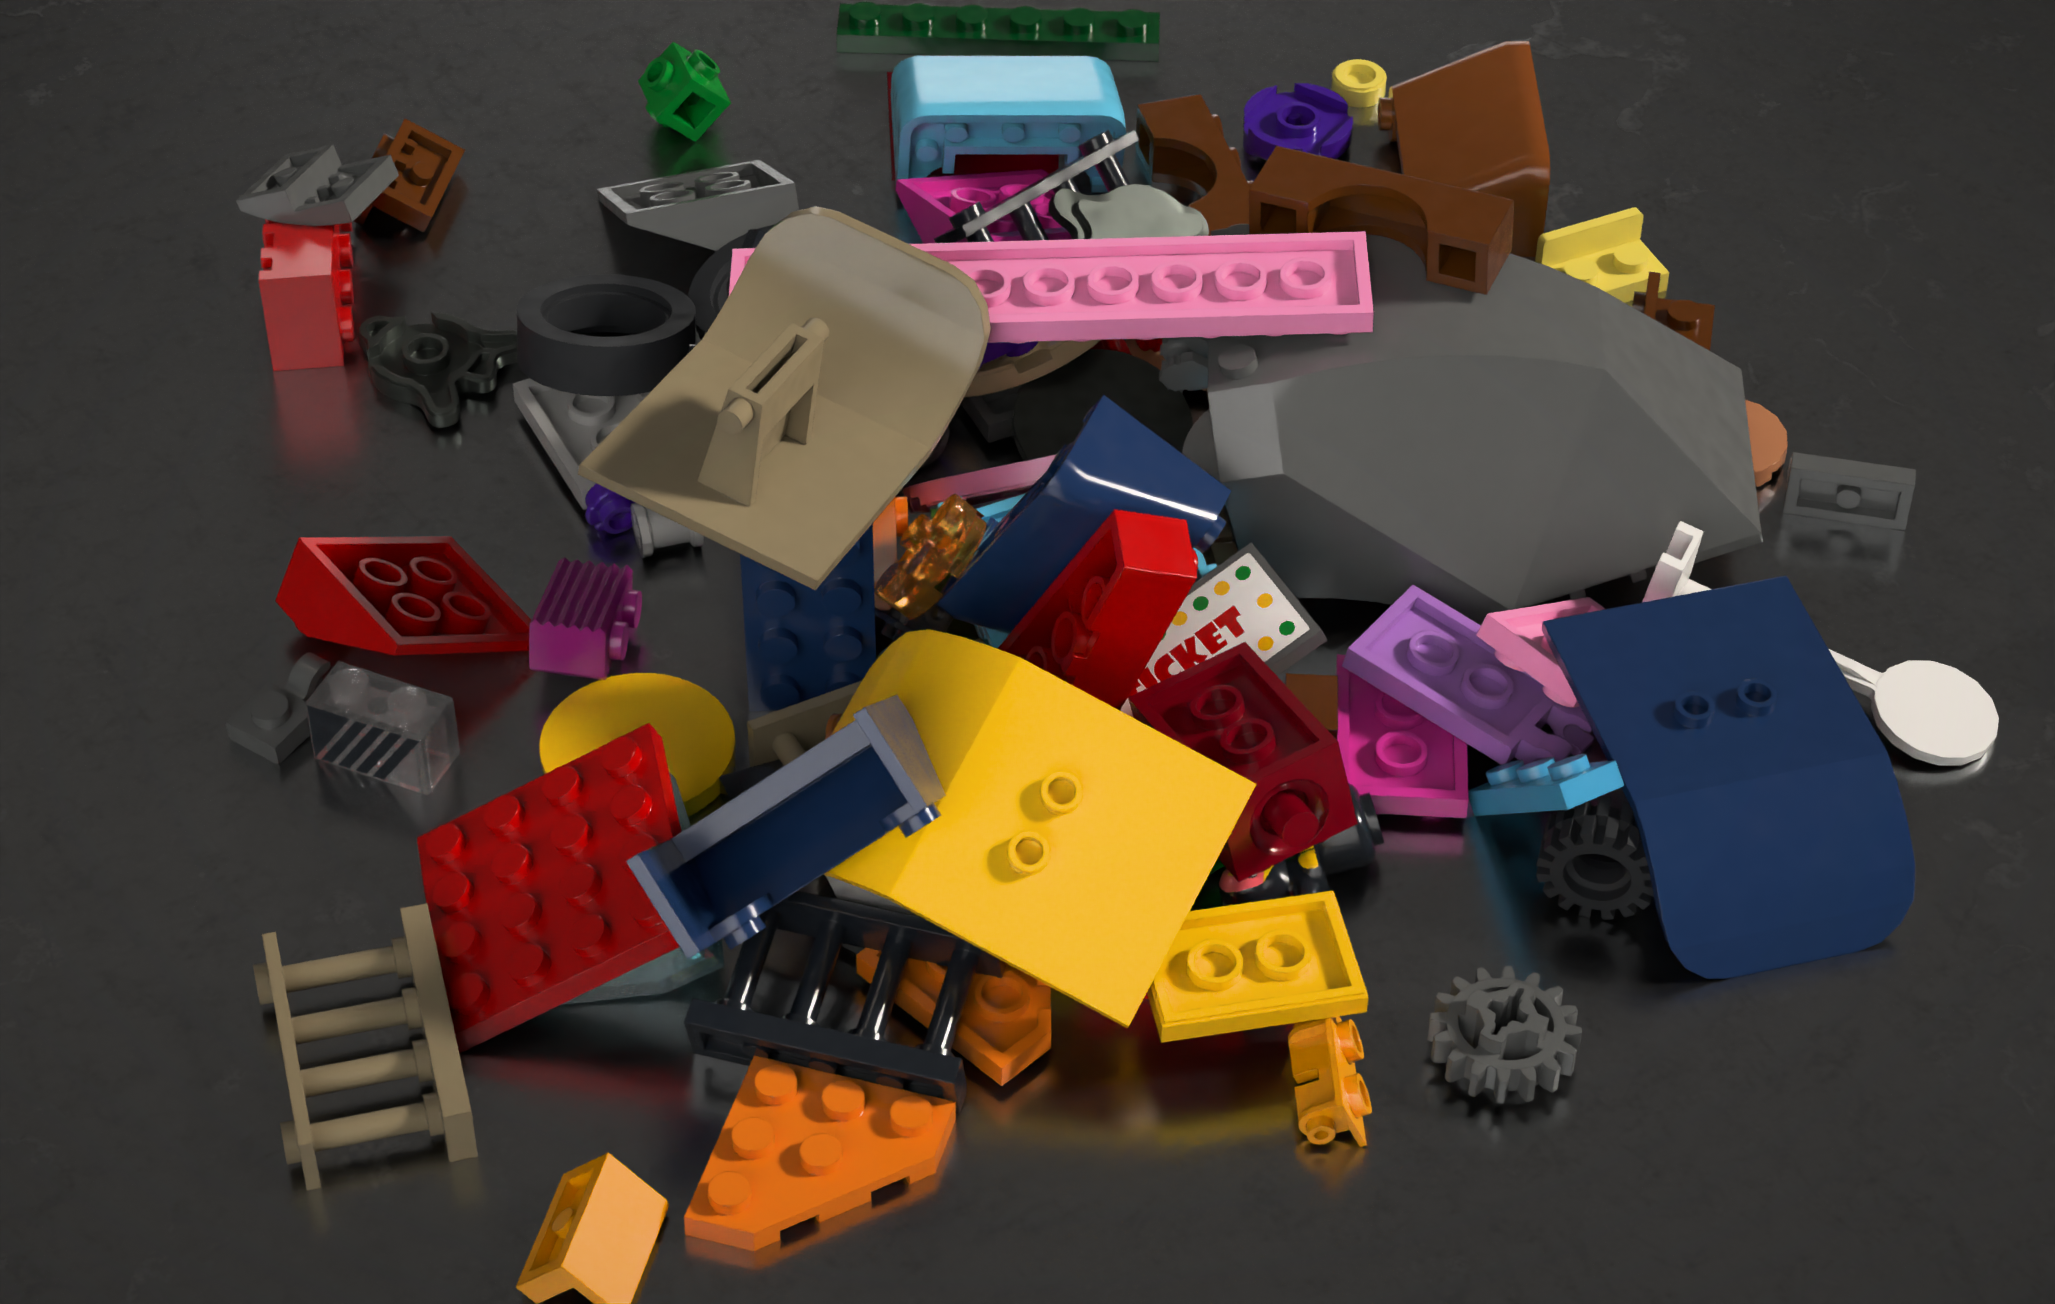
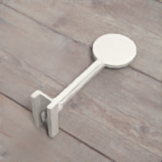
M1682 521L1679 522L1667 552H1663L1658 561L1642 602L1711 590L1689 579L1704 531ZM1829 649L1851 689L1871 699L1870 707L1877 727L1894 746L1911 757L1938 766H1962L1980 759L1993 744L1997 736L1999 722L1993 700L1977 681L1960 670L1934 661L1908 660L1892 666L1886 672L1881 673Z

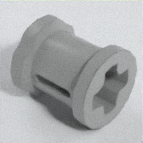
M631 504L634 535L642 558L651 557L654 549L690 542L693 547L703 546V535L640 504Z

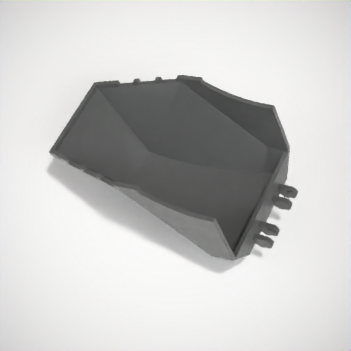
M1236 224L1229 228L1212 230L1211 236L1249 235V224ZM1366 234L1374 311L1373 332L1347 333L1343 335L1293 334L1277 337L1256 335L1220 336L1217 338H1163L1162 345H1160V355L1165 360H1162L1159 381H1162L1167 390L1183 392L1184 389L1193 391L1207 388L1219 481L1231 490L1225 503L1238 550L1252 542L1296 598H1338L1392 605L1412 585H1415L1477 624L1482 625L1488 613L1525 608L1567 594L1570 600L1586 598V588L1627 575L1630 576L1633 583L1647 579L1646 569L1657 566L1663 552H1667L1680 521L1704 531L1694 563L1763 542L1741 368L1607 292L1549 266L1511 253L1487 295L1426 281L1425 266L1421 258L1411 248L1391 238Z

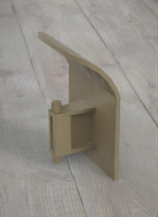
M818 206L793 211L771 227L763 236L748 259L732 292L702 340L579 465L578 475L816 590L929 458L943 436L984 357L991 332L987 302L976 282L956 266L839 211Z

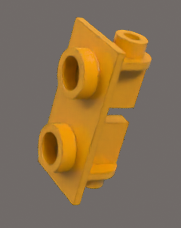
M1340 1016L1294 1023L1293 1029L1288 1035L1293 1077L1297 1084L1319 1078V1080L1294 1087L1300 1131L1307 1136L1311 1143L1326 1144L1331 1142L1337 1133L1350 1130L1359 1147L1367 1146L1363 1116L1371 1114L1372 1107L1362 1076L1356 1073L1355 1061L1364 1059V1051L1355 1023L1352 1019L1342 1021Z

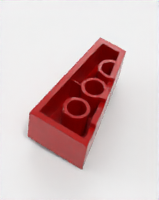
M265 219L262 230L264 248H261L260 254L263 271H259L258 281L273 371L344 366V342L354 341V323L351 306L343 307V305L354 304L351 270H343V268H353L350 233L342 232H352V222L337 225L306 226L279 223Z
M1114 509L997 649L1032 663L1120 711L1197 579L1198 557L1196 551L1191 546L1187 520Z

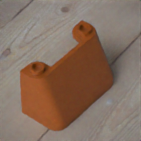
M1504 41L1390 86L1388 97H1379L1378 129L1379 131H1388L1389 141L1398 143L1402 174L1514 200L1512 250L1510 253L1520 257H1536L1538 238L1544 233L1550 186V153L1529 41Z

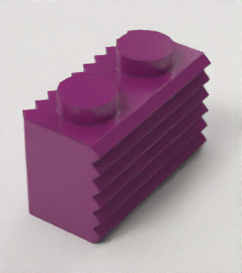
M566 557L558 561L529 624V669L531 671L606 680L609 669L612 667V661L624 660L628 645L629 628H637L640 620L642 592L632 590L633 570L628 565L620 569L615 563L610 567H607L603 562L595 566L590 560L582 564L578 558L573 562H570Z

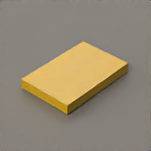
M1334 890L1189 911L1147 991L1161 1043L1367 1012L1369 999Z

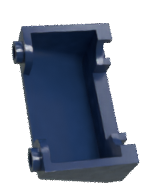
M1103 395L1082 420L1085 423L1074 442L1069 445L1064 444L1044 475L1000 522L991 517L975 534L935 604L956 620L1010 634L1114 509L1187 520L1192 548H1196L1201 553H1204L1216 540L1226 524V521L1219 516V513L1228 499L1231 490Z

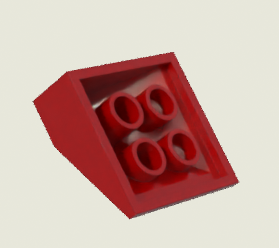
M451 536L298 538L275 600L295 623V627L307 637L395 656L529 651V624L531 622L529 616Z

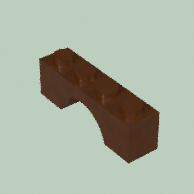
M1201 94L1138 104L1136 134L1139 141L1136 142V151L1151 181L1179 185L1201 195L1202 198L1189 204L1188 207L1195 208L1205 217L1209 226L1208 236H1211L1212 230L1225 229L1236 224H1249V188L1253 181L1246 180L1241 171V162L1237 149L1229 147L1226 143L1219 116L1210 113Z
M1280 146L1275 147L1249 188V235L1365 231L1369 235H1378L1399 241L1416 252L1425 266L1426 281L1487 295L1512 250L1514 200Z

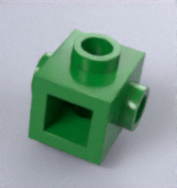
M672 42L659 57L649 63L644 74L638 80L648 101L645 105L647 112L662 126L671 127L696 142L731 104L717 76L720 73L718 65L704 52L696 49L691 53L675 42Z

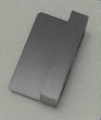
M1793 452L1787 469L1783 513L1905 531L1915 488L1916 469Z

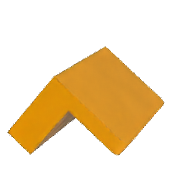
M609 1152L564 1173L515 1288L536 1304L571 1288H575L594 1304H631L669 1208L668 1201Z

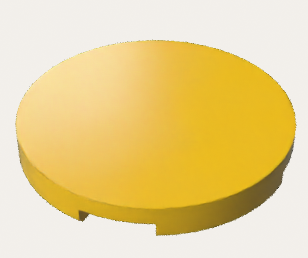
M657 673L615 675L606 678V680L592 682L578 689L565 698L552 711L543 726L540 736L539 752L543 774H546L616 738L650 723L663 740L679 820H682L697 813L716 799L720 794L719 777L734 771L736 741L733 722L725 707L715 696L690 681Z

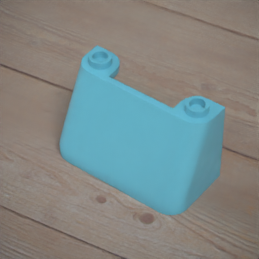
M918 55L900 61L894 67L892 73L891 110L896 180L925 178L932 171L941 167L942 174H954L955 154H1065V165L1083 156L1078 145L1106 130L1110 131L1113 139L1126 134L1124 111L1111 69L1105 61L1096 57ZM1125 148L1115 154L1121 167H1123ZM1095 165L1085 170L1090 178L1091 193H1109Z

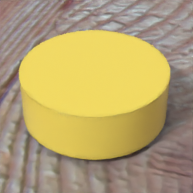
M1362 59L1348 60L1339 64L1333 70L1331 90L1343 97L1349 107L1365 108L1378 104L1379 97L1385 96L1386 73L1379 65L1371 61Z

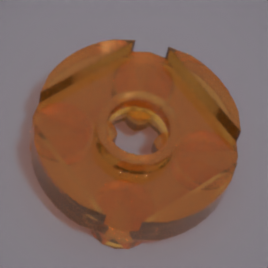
M956 493L945 500L932 520L925 514L919 515L909 525L900 540V545L907 550L899 562L892 564L883 573L875 586L874 593L908 619H914L925 613L943 596L934 587L949 573L958 578L974 556L986 531L987 523L981 519L984 515Z

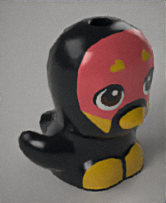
M1316 845L1240 882L1226 868L1218 884L1223 906L1330 891Z

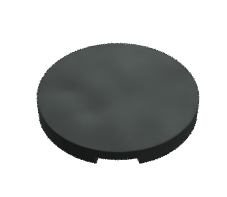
M1089 349L1064 366L1023 384L1016 399L1011 432L1012 439L1015 440L1019 454L1024 461L1056 455L1064 444L1069 445L1074 442L1085 423L1082 421L1085 415L1105 395L1182 453L1186 437L1193 426L1191 411L1181 391L1167 390L1162 381H1159V371L1161 370L1127 353L1106 349Z

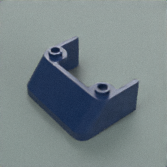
M898 695L862 708L853 714L855 720L672 839L638 853L626 861L687 959L721 939H724L730 950L766 928L759 915L893 829L899 827L905 838L941 816L934 803L945 797V792L916 725Z

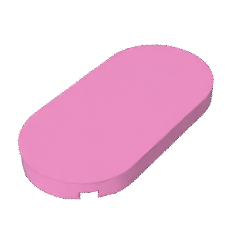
M1056 455L944 477L906 487L903 489V494L907 496L908 511L911 514L929 513L932 506H937L938 503L962 496L965 506L968 507L1027 493L1048 470Z

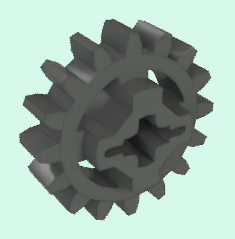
M1511 966L1504 967L1501 978H1491L1490 974L1483 967L1476 968L1475 983L1470 984L1457 976L1452 979L1450 994L1439 992L1436 996L1434 1013H1430L1427 1040L1432 1041L1431 1059L1433 1063L1447 1062L1445 1079L1449 1083L1460 1080L1463 1077L1470 1080L1468 1095L1475 1097L1486 1087L1494 1089V1097L1497 1103H1504L1508 1091L1515 1090L1518 1091L1519 1095L1526 1102L1533 1101L1535 1085L1539 1084L1544 1089L1553 1093L1558 1089L1560 1074L1571 1076L1574 1071L1576 1055H1579L1582 1028L1576 1026L1578 1015L1576 1005L1561 1006L1563 989L1560 986L1549 988L1546 991L1539 988L1540 974L1533 972L1525 981L1515 979V973Z

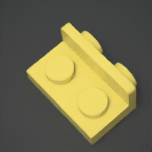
M1636 207L1543 233L1538 238L1535 262L1591 284L1624 303L1633 301L1634 291L1646 292L1649 272L1661 273L1658 293L1666 291L1668 286L1669 271L1640 240L1644 216Z

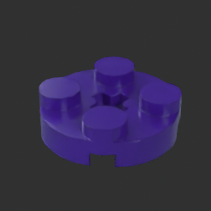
M1295 83L1294 92L1278 94L1277 85L1267 87L1255 93L1244 107L1243 149L1252 156L1268 160L1275 147L1280 146L1337 159L1346 152L1352 142L1353 115L1351 117L1348 115L1347 102L1339 94L1322 86L1309 83Z

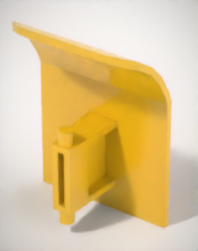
M927 629L906 632L889 645L872 664L831 735L855 720L853 714L862 708L898 695L916 725L946 796L934 803L941 816L907 838L897 827L823 875L865 889L900 905L1128 1028L1249 800L1256 783L1018 656L977 641L940 631Z

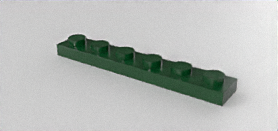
M868 1L855 4L840 3L836 33L837 52L949 56H1090L1101 60L1159 61L1160 12H1144L1138 9L1099 11L1081 7L1069 10L1037 9L1031 6L993 8L975 4L958 7L930 6L924 3L888 5L875 4Z

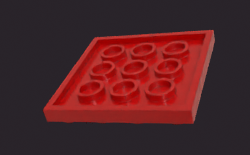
M650 723L417 837L425 898L429 909L459 1053L680 947L626 863L627 860L638 853L668 841L682 832L663 740Z

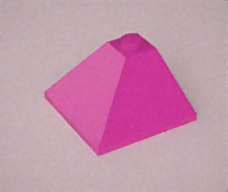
M1040 169L897 179L895 191L923 244L936 243L934 238L953 228L949 217L977 202H980L983 209L986 210L1049 174ZM1052 189L1030 201L1049 240H1072L1071 234L1067 229L1059 225L1049 213L1048 203L1054 195ZM1010 214L986 226L994 242L1023 241ZM964 238L955 243L967 242V240Z

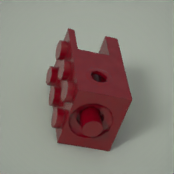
M1246 642L1128 697L1134 719L1256 783L1249 800L1218 856V859L1238 882L1263 872L1271 866L1358 824L1338 741Z

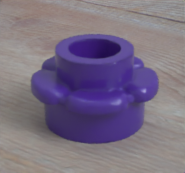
M596 483L585 497V504L587 506L585 517L590 525H594L597 531L605 530L612 534L622 533L633 526L630 506L635 502Z

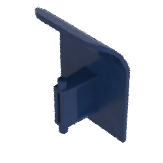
M1786 575L1542 622L1541 630L1607 761L1616 760L1624 786L1621 788L1633 810L1650 872L1656 909L1664 937L1670 949L1685 969L1706 979H1729L1846 955L1881 943L1902 923L1914 900L1916 866L1908 820L1898 782L1886 748Z

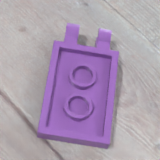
M1412 585L1346 652L1342 667L1501 765L1509 763L1514 757L1518 760H1523L1525 765L1547 757H1554L1557 762L1567 758L1570 754H1583L1594 740V737L1589 734L1592 729L1580 706L1575 708L1566 707L1551 700L1543 692L1544 685L1528 673L1514 670L1501 663L1495 657V649L1476 636L1481 625L1415 585ZM1545 723L1550 726L1554 735L1547 734L1541 730Z

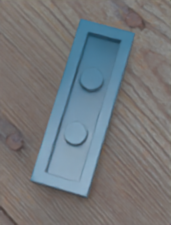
M1579 754L1557 762L1554 757H1547L1526 765L1523 760H1516L1497 766L1486 772L1488 783L1468 790V796L1475 816L1571 809L1623 787L1624 783L1616 760L1589 763L1586 754Z

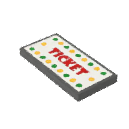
M1251 542L1193 584L1128 697L1243 642H1246L1278 676L1326 642L1327 639L1322 629ZM1127 698L1120 711L1133 718Z

